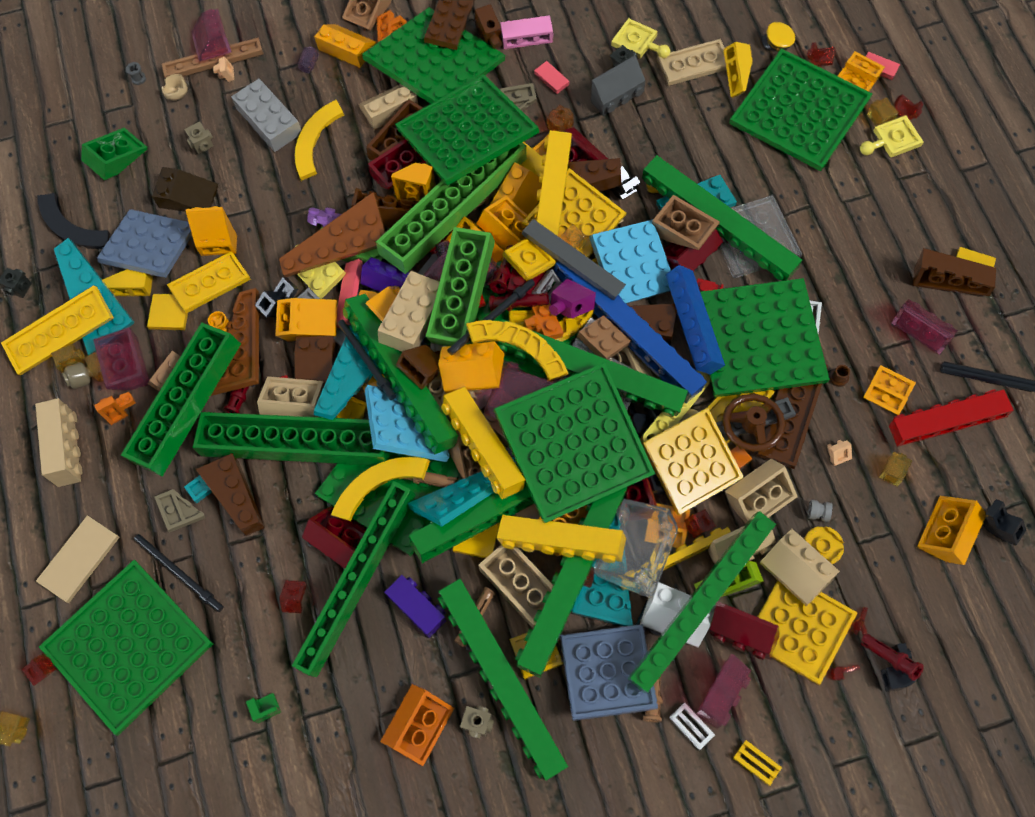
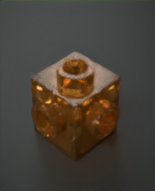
M561 105L553 109L547 117V129L551 131L564 132L566 129L572 128L574 124L572 111Z

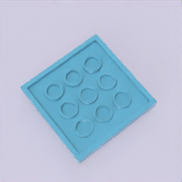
M653 220L589 236L598 265L626 284L619 294L626 304L670 292L665 275L671 269L657 229L652 224Z
M366 386L365 397L373 449L447 462L450 457L449 451L445 450L434 455L432 450L426 446L425 439L416 430L415 423L407 416L404 406L398 402L397 397L394 400H389L384 391H381L379 387Z

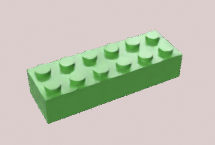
M458 227L453 228L426 333V338L430 343L452 346L468 332L466 323L475 322L495 244L491 233Z

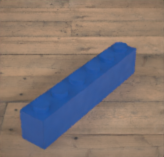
M678 265L665 276L696 370L711 375L725 366L694 272Z

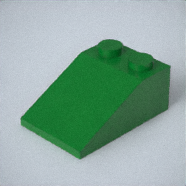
M122 128L83 143L81 161L102 179L106 180L120 174L147 150V146L127 129Z

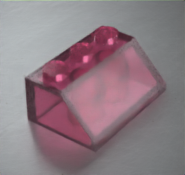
M218 8L209 9L201 13L192 30L199 62L232 52Z
M910 299L902 305L892 321L893 325L939 355L958 332L951 324L945 323L934 313L928 312Z
M130 327L93 339L106 389L134 390L149 385V377L138 337Z
M731 654L725 660L696 713L699 718L717 729L721 725H727L731 717L728 712L732 706H737L741 699V696L738 695L741 688L746 689L751 680V677L748 676L751 670L735 655Z

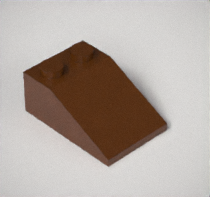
M296 336L294 353L295 379L323 381L324 388L337 358V343L334 336Z

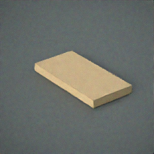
M721 39L670 52V55L665 59L657 56V62L668 86L727 70L723 51L724 45Z
M87 515L36 582L65 602L70 603L120 537Z

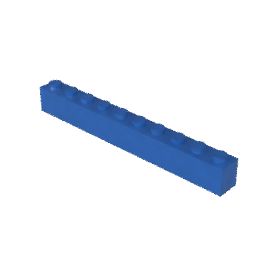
M561 262L555 263L553 271L561 282L570 279L596 292L594 314L598 318L604 315L631 340L628 347L662 381L688 390L684 401L686 404L702 391L707 383L702 374L694 370L690 363L676 352L674 347L667 344L662 336L649 326L647 321L639 317L635 310L622 300L620 295L613 300Z

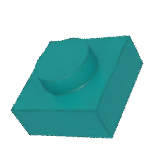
M200 475L184 486L196 503L212 493Z

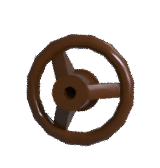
M744 394L733 399L725 408L722 418L724 432L729 440L739 448L752 452L765 451L775 446L783 437L786 426L784 414L779 406L768 397L759 394ZM745 401L764 403L761 407L753 406L748 411L732 413L739 404ZM772 410L776 415L778 425L776 433L770 440L766 441L764 428L767 414ZM730 422L742 423V427L746 432L755 434L758 444L746 443L739 439L731 429Z

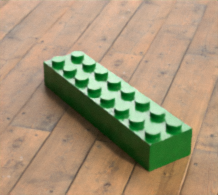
M201 322L121 456L163 477L241 345L233 335Z

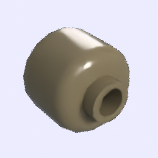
M82 362L66 366L62 376L67 387L70 386L72 389H77L90 384V377L93 374L89 366L85 367Z

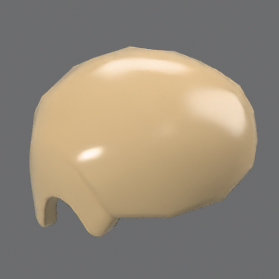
M173 74L165 79V87H161L165 98L172 101L182 99L188 91L186 81L180 74Z

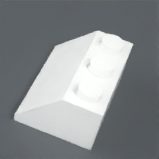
M661 583L652 586L640 625L643 624L646 628L663 633L691 595ZM716 605L710 610L686 644L696 648L699 647L711 626Z

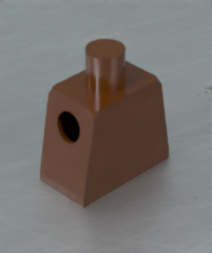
M488 4L475 9V28L482 41L492 45L493 49L500 48L502 46L501 26L492 5Z
M427 345L408 349L402 352L396 366L422 390L440 373L438 363L441 351L434 352Z

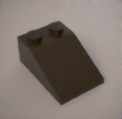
M162 167L152 198L157 206L163 209L186 212V209H193L195 207L211 208L218 184L180 169Z

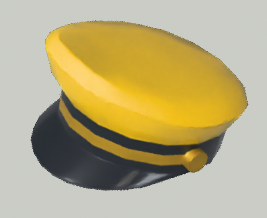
M773 22L768 26L767 33L762 38V44L770 50L780 51L781 48L787 50L795 42V33L788 25L781 22Z

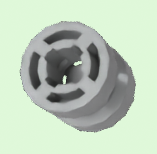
M811 499L808 507V519L815 520L820 518L823 522H830L832 503L824 502L821 504L817 500Z

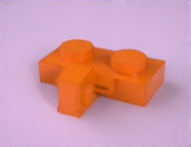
M391 10L378 16V42L406 24V20L401 16L394 18V13Z
M551 304L532 307L531 312L533 316L524 320L523 327L541 332V334L553 339L562 338L564 332L557 317L550 313L549 307Z
M126 392L121 394L116 400L112 396L104 398L95 404L94 407L109 424L113 425L126 418L128 414L125 409L136 404L131 393Z

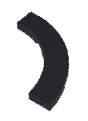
M55 193L37 195L42 218L49 228L64 241L69 238L76 246L79 245L89 249H103L109 241L110 233L108 230H87L69 222L59 209Z

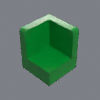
M273 693L259 700L252 698L246 701L252 720L256 723L263 722L281 713L278 701Z

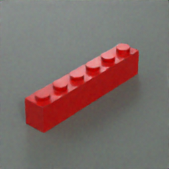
M993 389L981 396L974 394L967 397L966 400H953L948 405L942 406L937 404L929 410L923 411V409H919L907 416L905 414L897 415L889 424V428L897 447L1006 418L1014 409L1004 389L1000 391Z

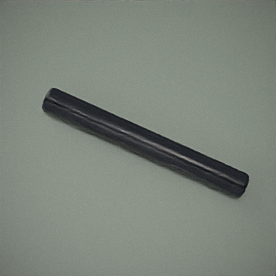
M946 361L940 367V371L943 373L1035 392V380Z

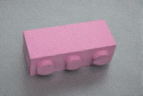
M550 16L500 22L504 49L553 43V29Z

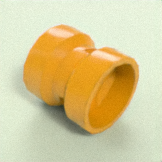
M220 311L211 313L208 317L209 325L228 332L227 325L229 320L226 315Z

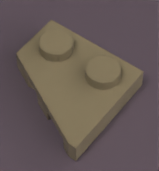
M533 83L500 89L521 111L531 106L537 99Z
M174 489L154 496L169 533L205 519L202 511L197 510Z

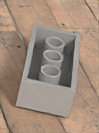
M257 79L231 96L239 113L274 152L299 136L301 128L298 120L260 79Z

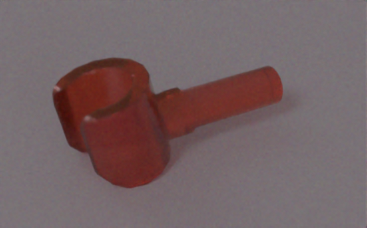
M863 607L860 618L852 623L855 635L860 630L863 635L868 632L864 623L868 611L867 607Z
M857 664L844 668L836 667L831 670V679L844 680V673L859 670L860 666Z

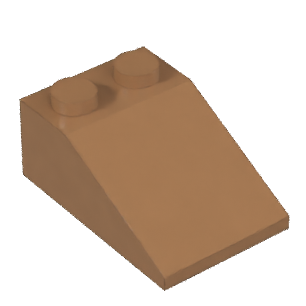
M349 0L342 18L371 30L377 22V17L386 11L392 0Z
M675 195L670 198L652 221L660 238L696 250L702 247L720 223Z

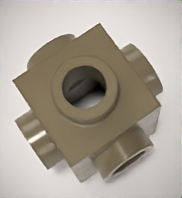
M200 121L184 129L189 138L187 139L191 149L195 148L198 154L213 147L211 141L213 136L209 129H204Z
M477 705L475 709L466 706L460 728L469 731V736L480 739L481 736L486 737L487 732L491 733L494 720L491 719L492 714L488 713V708ZM476 720H482L479 725H475Z

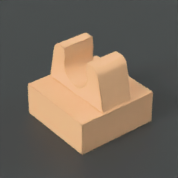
M226 57L219 58V63L213 66L214 74L218 73L219 79L225 78L228 82L234 80L232 64Z
M838 440L837 444L833 446L831 444L827 445L830 462L834 466L852 459V448L848 440Z

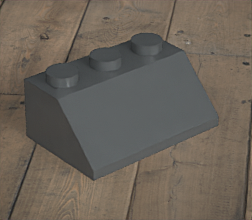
M635 56L592 80L591 103L602 115L611 113L615 108L626 104L629 100L640 96L644 92L645 78Z

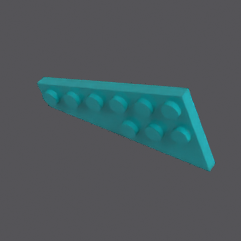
M67 238L54 248V252L70 300L94 285L98 287L114 317L111 321L83 337L88 356L92 357L135 322L73 241Z
M350 326L351 331L353 332L359 343L362 345L360 337L356 332L353 331L352 326ZM345 337L315 406V416L333 420L347 405L349 399L360 391V387L373 377L347 337ZM362 345V347L364 348V350L366 351V353H367L368 356L370 357L369 351L367 350V348H366L365 346ZM372 360L373 363L375 364V366H376L377 369H378V365L376 364V362H375L374 360Z
M481 471L409 502L408 505L410 510L442 527L493 494L494 491L490 480Z
M618 509L610 529L622 530L620 509ZM624 552L622 562L607 563L602 559H595L575 602L572 614L624 627L633 626L629 589L623 591L619 584L623 579V575L627 573Z

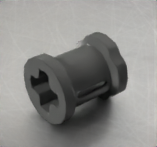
M131 62L126 66V72L131 76L133 84L140 85L146 81L145 74L141 71L139 63Z

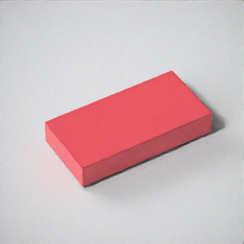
M868 52L867 58L885 67L880 76L893 80L900 64Z
M548 61L534 70V74L556 94L569 85V80Z

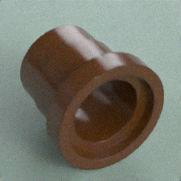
M839 365L833 369L829 376L830 382L838 387L845 386L849 381V367ZM837 372H841L845 376H840Z

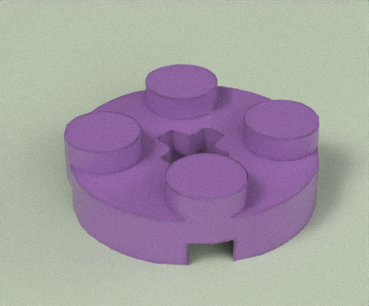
M309 208L307 221L317 226V223L323 224V228L342 214L335 213L336 210L333 208H325V210Z

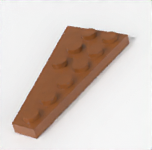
M374 192L279 258L283 276L289 277L376 249V241L386 232Z
M256 288L242 291L238 294L233 308L234 315L231 322H228L227 329L228 333L233 335L241 345L211 396L259 384V309L255 306L259 299V291Z

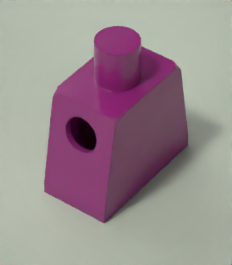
M566 279L551 293L550 313L554 316L562 314L573 319L589 312L595 307L596 292L570 279Z

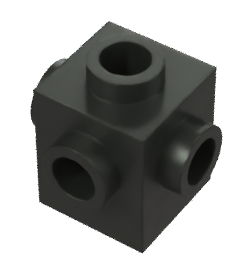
M624 45L620 46L610 55L613 67L633 56L638 58L633 50L630 51Z
M6 268L0 277V286L3 288V291L8 295H15L24 298L32 283L25 276L26 274L19 269L12 270Z

